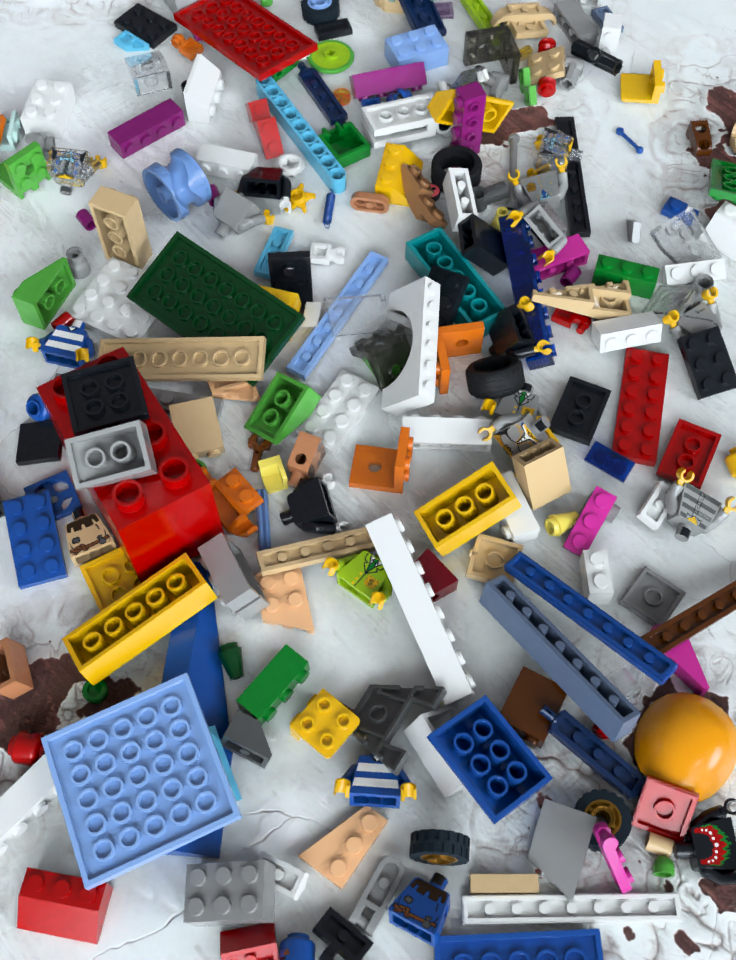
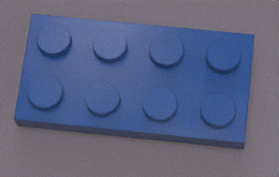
M45 490L2 501L19 588L22 590L67 578L68 574L50 491Z

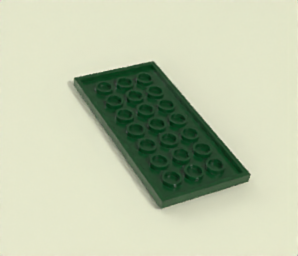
M178 231L126 296L181 337L265 336L267 341L264 373L305 320L301 313ZM258 381L245 382L254 387Z

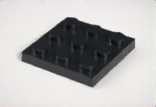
M133 356L60 374L75 437L136 420L150 419Z

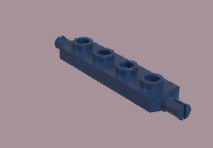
M299 62L297 67L301 72L298 73V80L329 124L332 126L339 122L343 127V124L348 120V114L316 69L307 68L304 62Z
M546 704L539 710V713L550 721L547 732L624 797L630 800L640 795L645 781V777L566 710L556 714Z

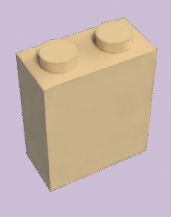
M213 396L168 405L172 424L195 459L199 460V458L205 456L215 458L225 452Z
M551 437L512 456L517 482L529 507L533 511L571 492L564 447Z

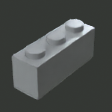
M576 0L555 2L553 14L556 17V23L571 44L580 39L594 46L599 30L584 12L581 5Z

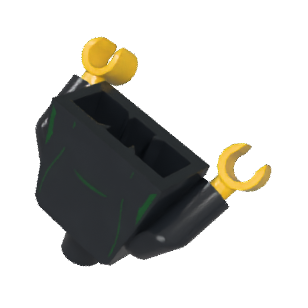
M522 296L519 304L505 307L498 312L495 323L489 330L493 343L489 347V353L492 356L512 355L518 359L534 356L536 352H541L543 355H549L552 352L550 348L543 350L545 345L550 344L547 340H540L537 346L533 347L536 341L523 310L530 312L535 308V305L528 296Z

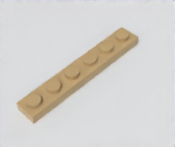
M363 527L257 551L256 559L261 576H267L323 563L328 557L340 559L356 553L360 554L364 550L368 552L374 551L376 548L367 528Z

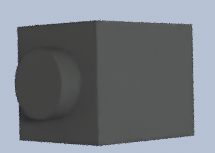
M237 710L221 740V744L231 752L265 769L272 754L261 723L252 714Z

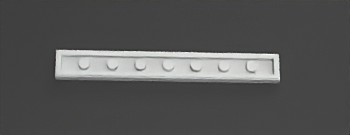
M679 892L580 893L574 895L573 902L568 901L565 898V894L461 895L462 925L673 923L683 921Z

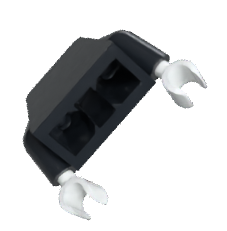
M255 167L241 177L237 189L238 194L243 197L283 199L279 203L280 213L282 214L283 208H288L289 214L292 212L291 202L289 201L291 199L292 184L288 177L283 175V169Z
M325 473L323 479L314 477L303 479L299 482L293 492L287 496L290 509L280 513V519L285 526L294 522L301 530L315 534L332 535L335 532H345L341 528L349 527L347 521L340 522L338 526L335 524L338 521L328 491L335 488L336 481H331L332 474Z

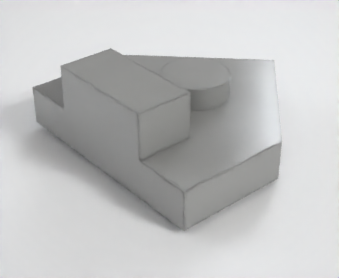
M388 311L386 318L389 322L386 329L400 337H403L404 333L413 337L410 319L394 311Z

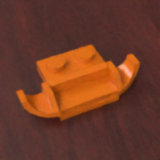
M202 466L201 469L211 484L224 529L228 533L245 538L255 533L258 527L250 522L247 514L264 503L263 498L236 468L219 480L212 478L206 467Z

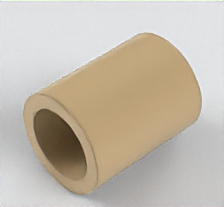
M649 831L644 850L660 856L670 857L674 840Z

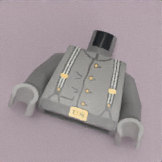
M477 65L474 69L461 72L452 85L447 84L446 80L437 81L436 90L456 89L478 81L486 96H489L490 87L495 85V79L490 72H487L484 66Z

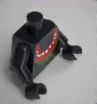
M728 798L724 802V806L718 805L701 812L690 822V828L687 829L685 841L674 842L673 854L676 859L689 858L692 871L699 872L703 878L717 885H736V837L731 817H726L727 814L736 816V811L732 812L730 810V804L736 802L734 798Z

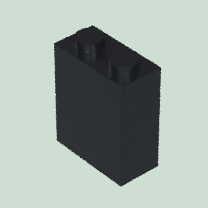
M473 213L458 223L461 254L463 257L493 276L509 267L503 233Z

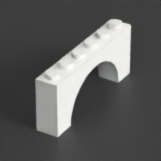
M426 276L389 293L388 311L391 310L408 317L413 331L412 347L405 367L392 384L382 389L381 409L395 416L434 403L440 284Z

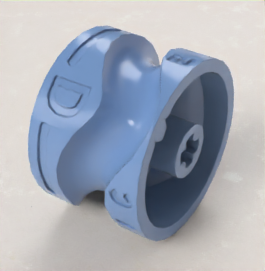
M176 148L170 152L171 160L167 166H162L155 162L143 170L142 178L150 197L161 212L170 220L179 222L190 214L188 209L190 203L200 207L210 201L212 193L209 182L198 163L186 151Z

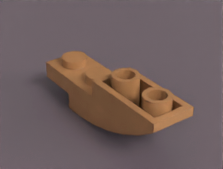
M403 163L401 166L403 188L412 213L416 219L428 222L430 226L435 228L441 227L444 230L448 223L444 219L443 212L434 205L435 201L431 198L434 191L430 187V182L422 176V171L419 167Z

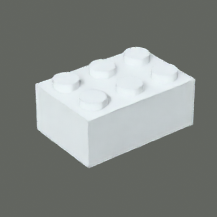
M35 79L20 117L25 134L41 133V136L45 138L51 136L56 139H63L77 100L71 82Z

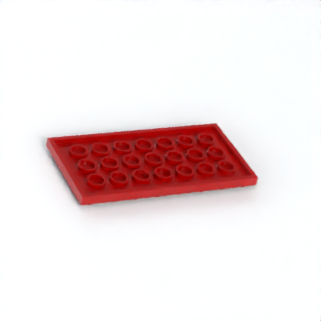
M199 0L173 13L175 21L260 82L318 50V45L315 41L253 0Z

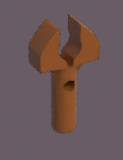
M253 434L248 440V448L254 450L250 467L252 472L259 471L258 461L261 460L262 452L271 450V442L265 439L258 446V435Z

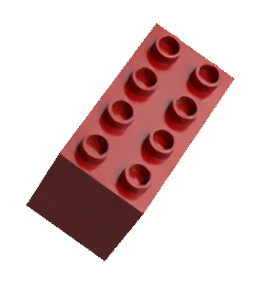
M121 347L72 371L129 357L125 348ZM137 369L150 419L143 420L142 422L147 425L158 474L135 480L127 479L119 483L87 489L140 583H142L185 552L190 559L199 555L198 547L221 532L224 534L209 480ZM61 375L53 380L36 387L66 451L64 440L75 436Z

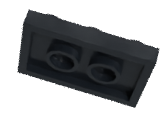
M139 3L114 21L117 29L129 31L148 43L149 47L153 49L178 30L177 24Z
M432 265L428 278L440 284L438 327L453 325L470 278Z
M719 326L677 339L698 400L736 388V373Z
M570 376L550 422L551 426L549 429L554 434L590 446L612 390Z

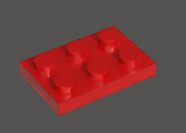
M679 418L656 475L670 481H677L676 472L679 468L683 467L686 469L683 478L687 476L689 471L694 472V479L688 483L700 490L722 435Z

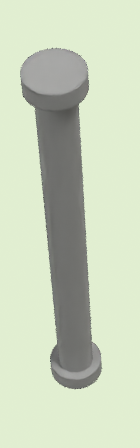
M516 133L508 136V142L510 143L509 173L512 178L517 177L514 170L517 169V146L520 137ZM509 182V197L506 207L516 209L518 201L512 188L513 183Z

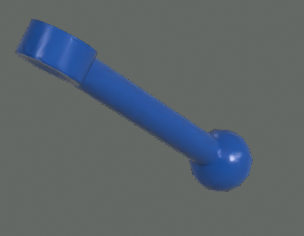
M618 127L616 129V134L626 139L636 149L638 154L643 152V147L638 146L624 133L623 128Z

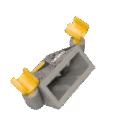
M532 201L518 211L513 210L506 220L513 219L514 222L511 224V227H515L522 218L525 219L549 249L538 256V261L544 258L546 263L543 266H547L554 261V256L567 244V236L565 234L567 226L550 205Z

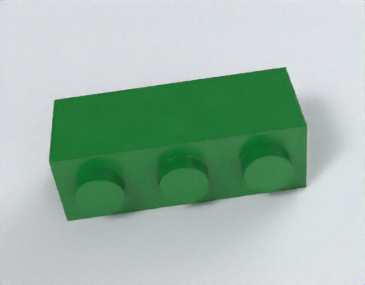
M599 254L591 284L594 283L596 286L605 285L606 282L612 281L613 284H620L623 280H629L631 295L651 300L660 268Z
M286 644L237 698L238 708L243 712L252 714L256 720L260 721L261 726L265 721H271L277 713L276 708L282 702L286 703L293 695V689L296 685L304 683L310 674L309 662Z

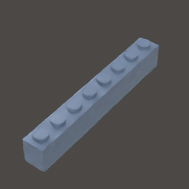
M504 574L487 581L479 603L613 743L629 734L640 717L641 712Z

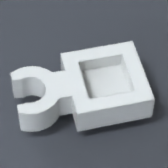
M312 242L310 249L311 263L329 265L330 261H334L336 264H344L345 248L337 247L332 249V244Z

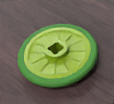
M325 40L317 43L318 50L307 57L310 66L315 68L316 71L325 74H336L347 70L352 65L354 52L344 42Z

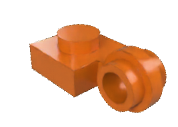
M180 33L172 36L171 43L173 47L178 49L179 53L190 61L196 58L197 53L201 54L204 52L203 45L190 37L186 40Z

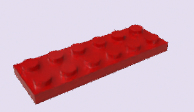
M631 347L626 348L610 459L655 467L669 354Z

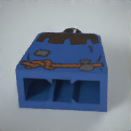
M434 873L429 882L419 877L414 878L388 908L389 923L436 948L450 909V895L444 891L448 880L439 873Z

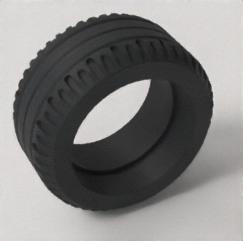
M449 146L441 149L434 155L431 163V181L440 188L441 193H444L442 183L447 173L444 169L449 167L468 168L472 188L479 185L482 162L478 154L472 149L464 146Z
M495 355L479 359L471 363L465 371L468 391L478 399L507 397L517 393L525 384L523 364L520 359L512 355Z

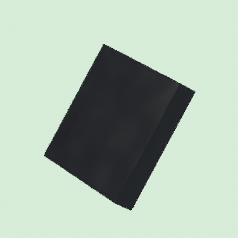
M51 420L20 424L15 461L18 466L61 461L63 444Z

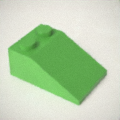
M62 257L25 279L14 290L12 299L23 323L45 330L72 292L76 283L67 258Z
M277 372L244 425V428L278 445L311 416L321 396L309 386Z

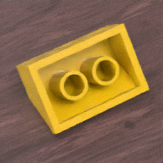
M386 143L375 183V194L385 195L390 200V204L410 207L403 188L401 166L403 163L410 166L416 165L422 171L423 161L405 145Z

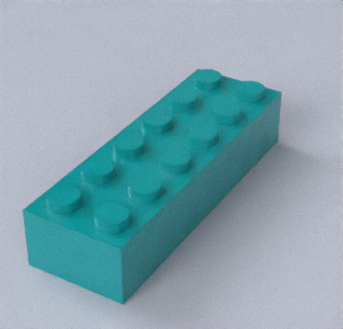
M438 227L406 242L405 259L420 278L428 277L432 265L470 278L454 322L455 324L483 321L485 327L483 337L489 335V330L495 323L498 312L503 310L505 306L470 262L462 256L461 251L444 230Z

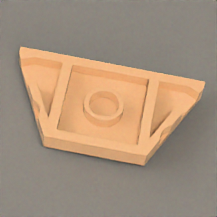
M207 381L213 398L260 401V395L256 386L252 387L245 381Z
M301 568L267 576H261V572L257 573L255 578L270 604L261 610L263 623L278 624L292 630L293 628L302 629L310 634L315 633Z

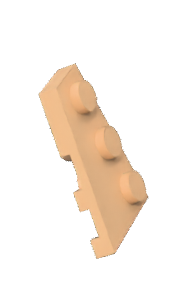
M364 806L298 857L342 890L387 825L388 820L370 807Z

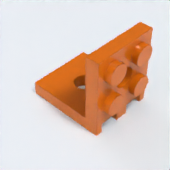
M483 321L438 327L435 387H438L439 395L448 394L451 371L448 357L481 353L485 330Z
M401 427L397 449L356 444L349 487L403 494L404 481H409L410 462L412 461L414 437H410V428ZM371 465H378L381 469L377 472H372L368 468Z

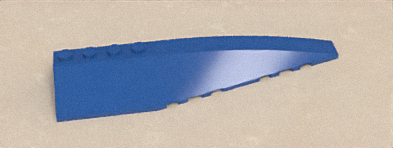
M193 562L213 590V586L208 579L210 576L209 571L205 570L200 562ZM213 601L171 631L162 683L187 672L208 727L215 725L221 741L229 726L223 668L217 655L219 653L218 647L220 646L215 603ZM223 747L231 768L233 752ZM224 827L165 855L220 859Z

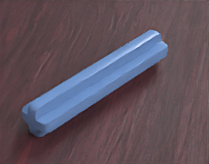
M266 489L256 490L264 503L256 508L259 551L271 548Z

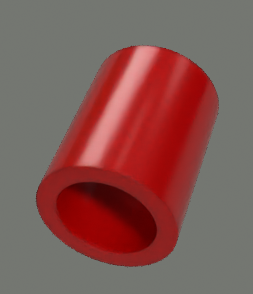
M65 311L51 323V326L54 330L58 325L71 326L74 318Z

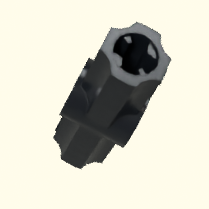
M580 39L573 42L570 52L572 55L613 76L620 73L622 60Z

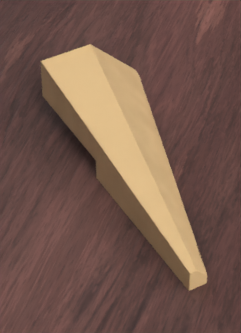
M623 280L620 284H613L612 281L606 282L605 285L596 286L594 283L566 286L563 290L549 288L548 291L537 292L534 289L531 294V301L600 320L632 315L629 298L632 294L629 280Z

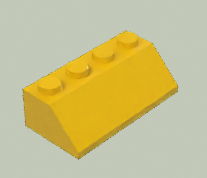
M456 89L437 91L431 99L427 108L435 123L453 126L452 114L455 107ZM486 96L482 131L495 133L514 105V102Z

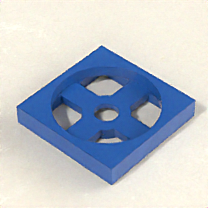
M66 470L23 488L26 495L44 489L50 491L51 497L57 496L58 501L53 503L56 521L71 515L76 509L83 508ZM63 482L69 488L58 492L55 491L53 485ZM72 497L69 506L63 510L62 504L64 500Z

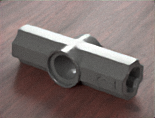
M504 181L485 188L482 186L472 188L477 213L485 211L487 205L509 197L507 185Z

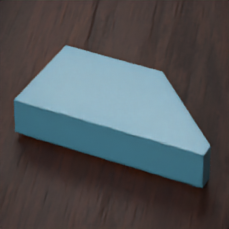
M127 30L113 39L114 44L126 52L148 51L150 49L148 43Z

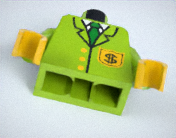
M364 550L360 554L356 553L340 559L328 557L322 565V569H330L328 572L329 576H333L337 572V583L370 608H373L377 603L379 604L378 609L382 610L384 603L392 596L393 587L378 553L376 556H373Z

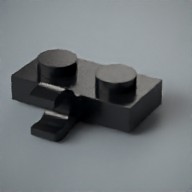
M332 907L326 911L312 930L317 937L328 945L319 957V960H334L337 954L345 960H362L373 945L369 938Z

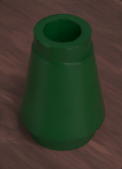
M230 642L218 647L219 653L217 655L230 681L244 677L241 647H238V643Z

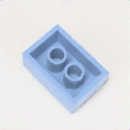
M435 24L385 38V58L391 67L424 61L425 71L448 65L449 46Z

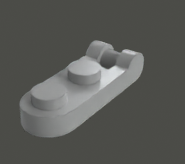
M386 857L379 863L348 920L354 927L358 925L365 929L364 933L371 937L403 879L404 867L401 861L394 857ZM365 907L375 912L371 919L362 915Z

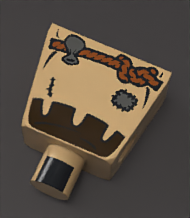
M83 508L72 512L74 521L65 525L69 555L76 568L117 549L112 536L97 513L87 516Z

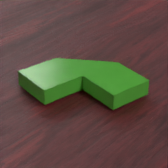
M530 67L521 68L518 70L521 93L525 95V106L537 105L536 85L531 86Z

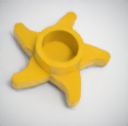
M301 183L297 188L291 190V199L289 201L291 202L292 210L298 207L302 209L303 213H306V202L310 199H315L316 195L314 193H304V185Z

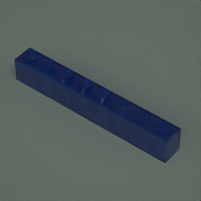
M507 216L498 219L514 301L517 305L522 296H528L531 299L534 289L537 292H544V290L539 288V283H542L539 270L536 271L535 266L538 265L536 253H532L531 249L535 247L532 235H528L531 227L524 218L515 227H511L514 220H506ZM533 301L531 302L535 305V308L532 311L525 312L523 310L536 341L533 347L537 346L540 340H547L550 344L545 345L543 350L550 348L552 352L549 355L536 352L534 356L527 357L526 363L530 371L555 365L554 357L557 356L555 344L550 342V338L553 337L551 325L546 323V319H550L547 306L543 307V304Z

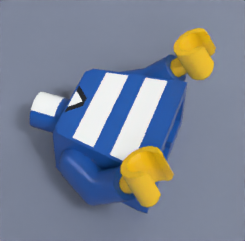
M74 320L71 327L58 325L54 331L40 339L36 337L26 338L25 348H32L33 352L41 350L47 363L76 369L85 365L96 354L93 341L89 338L87 331L84 330L86 325L81 320Z
M371 752L370 756H359L357 764H352L341 778L335 780L334 795L338 792H343L345 797L348 798L350 792L351 806L399 809L400 795L401 801H405V797H412L414 800H417L416 785L411 783L403 768L399 775L396 776Z

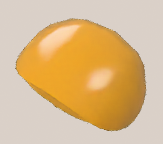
M686 692L667 694L654 701L643 713L638 723L634 740V753L637 765L645 777L649 774L698 792L700 795L698 802H702L718 792L733 772L736 765V727L727 713L707 698Z

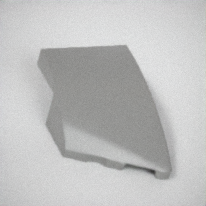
M544 799L527 859L565 894V898L568 901L573 902L592 836V829L597 817Z

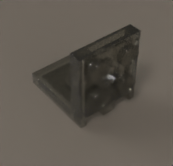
M502 25L465 32L464 65L469 66L499 60L504 73L510 75L509 84H517L521 53L509 26Z
M379 329L372 333V337L359 339L354 343V346L349 348L352 356L369 361L381 392L382 389L388 387L397 379L406 365L411 347L405 333ZM395 364H398L400 372L394 376L392 368Z

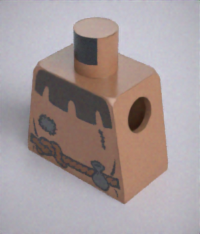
M303 431L299 432L287 462L291 475L287 482L289 486L296 488L301 480L314 478L326 454L321 438Z

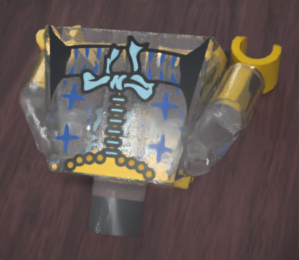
M545 127L543 135H538L537 141L534 142L536 149L539 150L535 164L536 170L530 168L526 174L528 177L559 170L555 165V160L557 158V163L564 165V156L567 158V165L569 160L580 162L583 151L572 148L574 141L572 136L566 135L561 130L555 131Z
M52 147L51 151L48 152L49 156L46 160V169L49 176L57 184L61 185L60 193L68 196L72 194L73 186L83 187L85 182L98 169H105L107 167V157L100 159L99 155H95V160H93L88 151Z

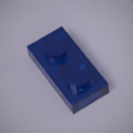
M595 441L584 459L585 462L623 484L635 466L633 461L598 441Z

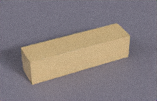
M538 874L469 875V894L539 893Z

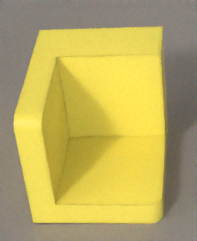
M280 455L258 461L259 472L267 494L289 488Z

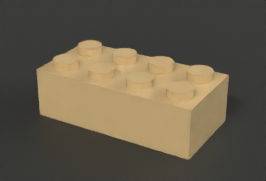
M101 185L88 204L105 257L110 260L113 256L143 269L152 256V250L139 200L133 195H127L113 188Z

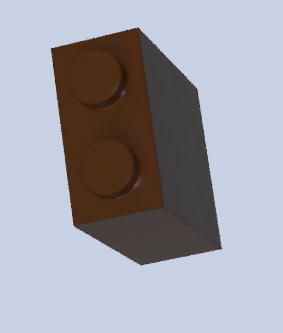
M523 666L500 713L527 746L541 749L549 733L547 730L550 721L541 715L539 710L546 704L558 714L567 694L556 682Z

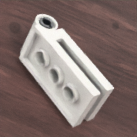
M432 92L361 107V114L364 120H361V127L374 149L383 148L386 143L401 144L436 136V131L440 134H445L453 126L435 123L427 108L434 96Z

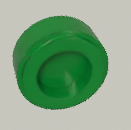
M101 680L94 686L87 681L83 685L82 694L90 704H100L108 697L109 688L104 680Z

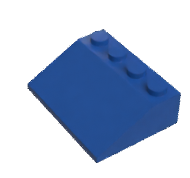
M486 695L427 736L430 743L494 825L528 801L553 779Z

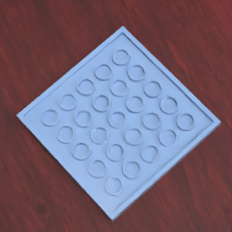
M187 672L41 738L83 884L87 890L243 818Z

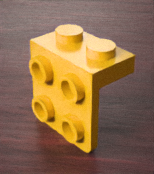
M661 60L653 61L650 75L621 74V101L658 104L660 94L664 93L665 81H662L664 78V68L661 66Z
M323 688L318 694H314L309 699L307 707L302 713L299 712L293 717L289 728L291 735L299 741L302 738L324 758L330 759L359 726L360 719Z

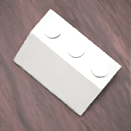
M198 53L183 91L189 122L210 124L212 117L216 115V105L220 103V93L224 91L225 80L222 79L221 71L202 54Z
M725 201L715 212L699 241L736 261V206Z
M452 704L439 708L437 711L432 710L421 714L404 730L410 744L414 747L423 765L427 768L445 798L460 792L465 786L430 743L427 736L458 714Z

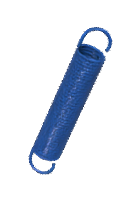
M333 190L332 193L327 194L323 215L324 226L329 225V227L335 202Z

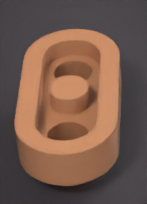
M358 191L352 194L350 205L357 211L384 214L389 209L390 200L383 194Z

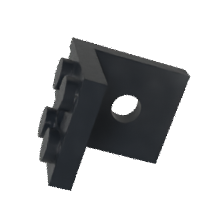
M310 251L268 253L271 288L298 293L302 303L299 313L304 315L306 302H313Z

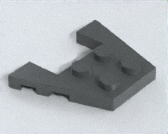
M370 684L353 711L359 717L360 724L352 735L394 775L398 776L407 762L409 754L406 750L389 743L413 704L437 711L447 692L442 686H435V689H425L424 686L415 685L413 688H401L400 685Z

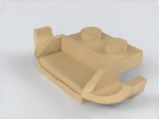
M538 2L511 3L499 9L493 15L490 24L492 28H496L498 24L503 22L506 28L509 27L515 39L544 38L549 33L545 20H550L553 25H556L557 20L548 8L540 6Z

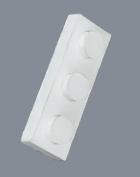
M724 259L672 264L662 267L664 287L693 284L700 274H708L714 281L726 279Z

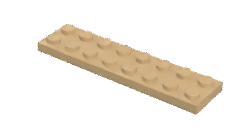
M265 336L100 339L98 358L124 347L128 355L134 357L136 367L146 382L263 381L267 339Z

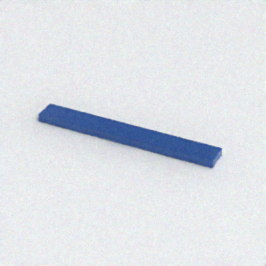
M521 551L504 565V570L659 685L662 686L677 670V663Z

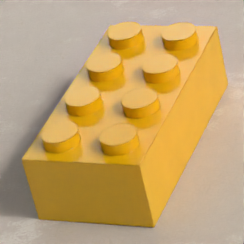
M491 461L415 510L414 514L435 549L444 557L522 506L493 461Z

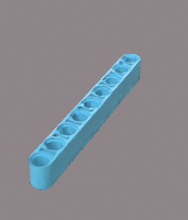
M272 76L261 82L256 79L257 95L260 99H267L270 113L275 116L277 122L329 190L332 189L335 194L343 193L346 190V172Z

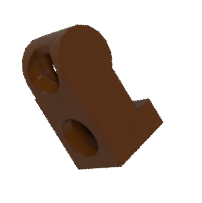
M690 121L685 134L687 140H690L692 155L694 157L710 156L712 152V138L708 121ZM701 126L702 128L701 130H696L695 127Z

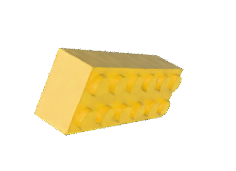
M185 552L63 637L62 640L78 671L94 686L218 597Z

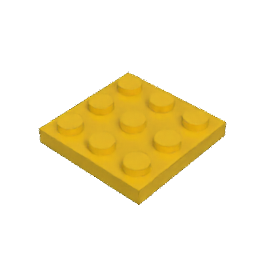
M121 547L79 566L100 612L141 584Z

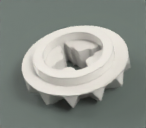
M296 153L282 154L275 161V168L283 169V175H286L288 178L289 176L296 178L297 174L302 175L306 166L304 158Z

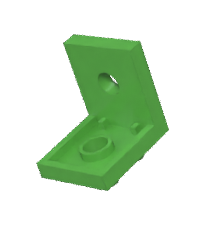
M33 141L0 164V183L21 200L24 198L23 193L27 190L35 191L38 189L40 181L45 178L48 181L52 179L40 144L36 141Z

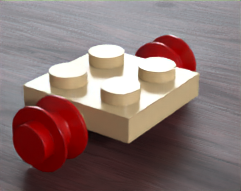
M546 37L539 41L538 52L528 55V67H530L531 86L537 84V92L540 96L551 97L556 92L555 79L565 77L564 46L556 47V41L553 38Z

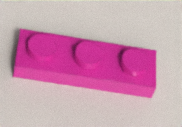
M596 486L562 547L579 557L583 550H589L617 497Z

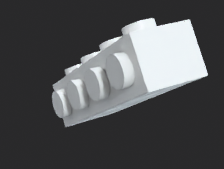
M418 414L402 416V427H409L410 437H414L412 449L486 452L491 450L492 437L488 441H482L488 435V431L484 430L478 434V429L482 426L489 427L492 419H487L484 416H476L471 419L460 415H455L451 418H442L441 415L420 417Z

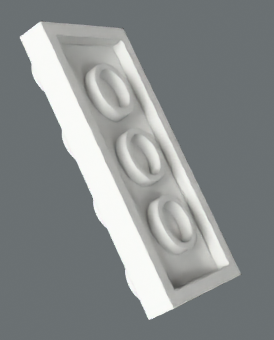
M343 369L320 399L311 416L296 431L297 437L299 432L303 431L321 438L325 452L334 456L378 396L380 388Z

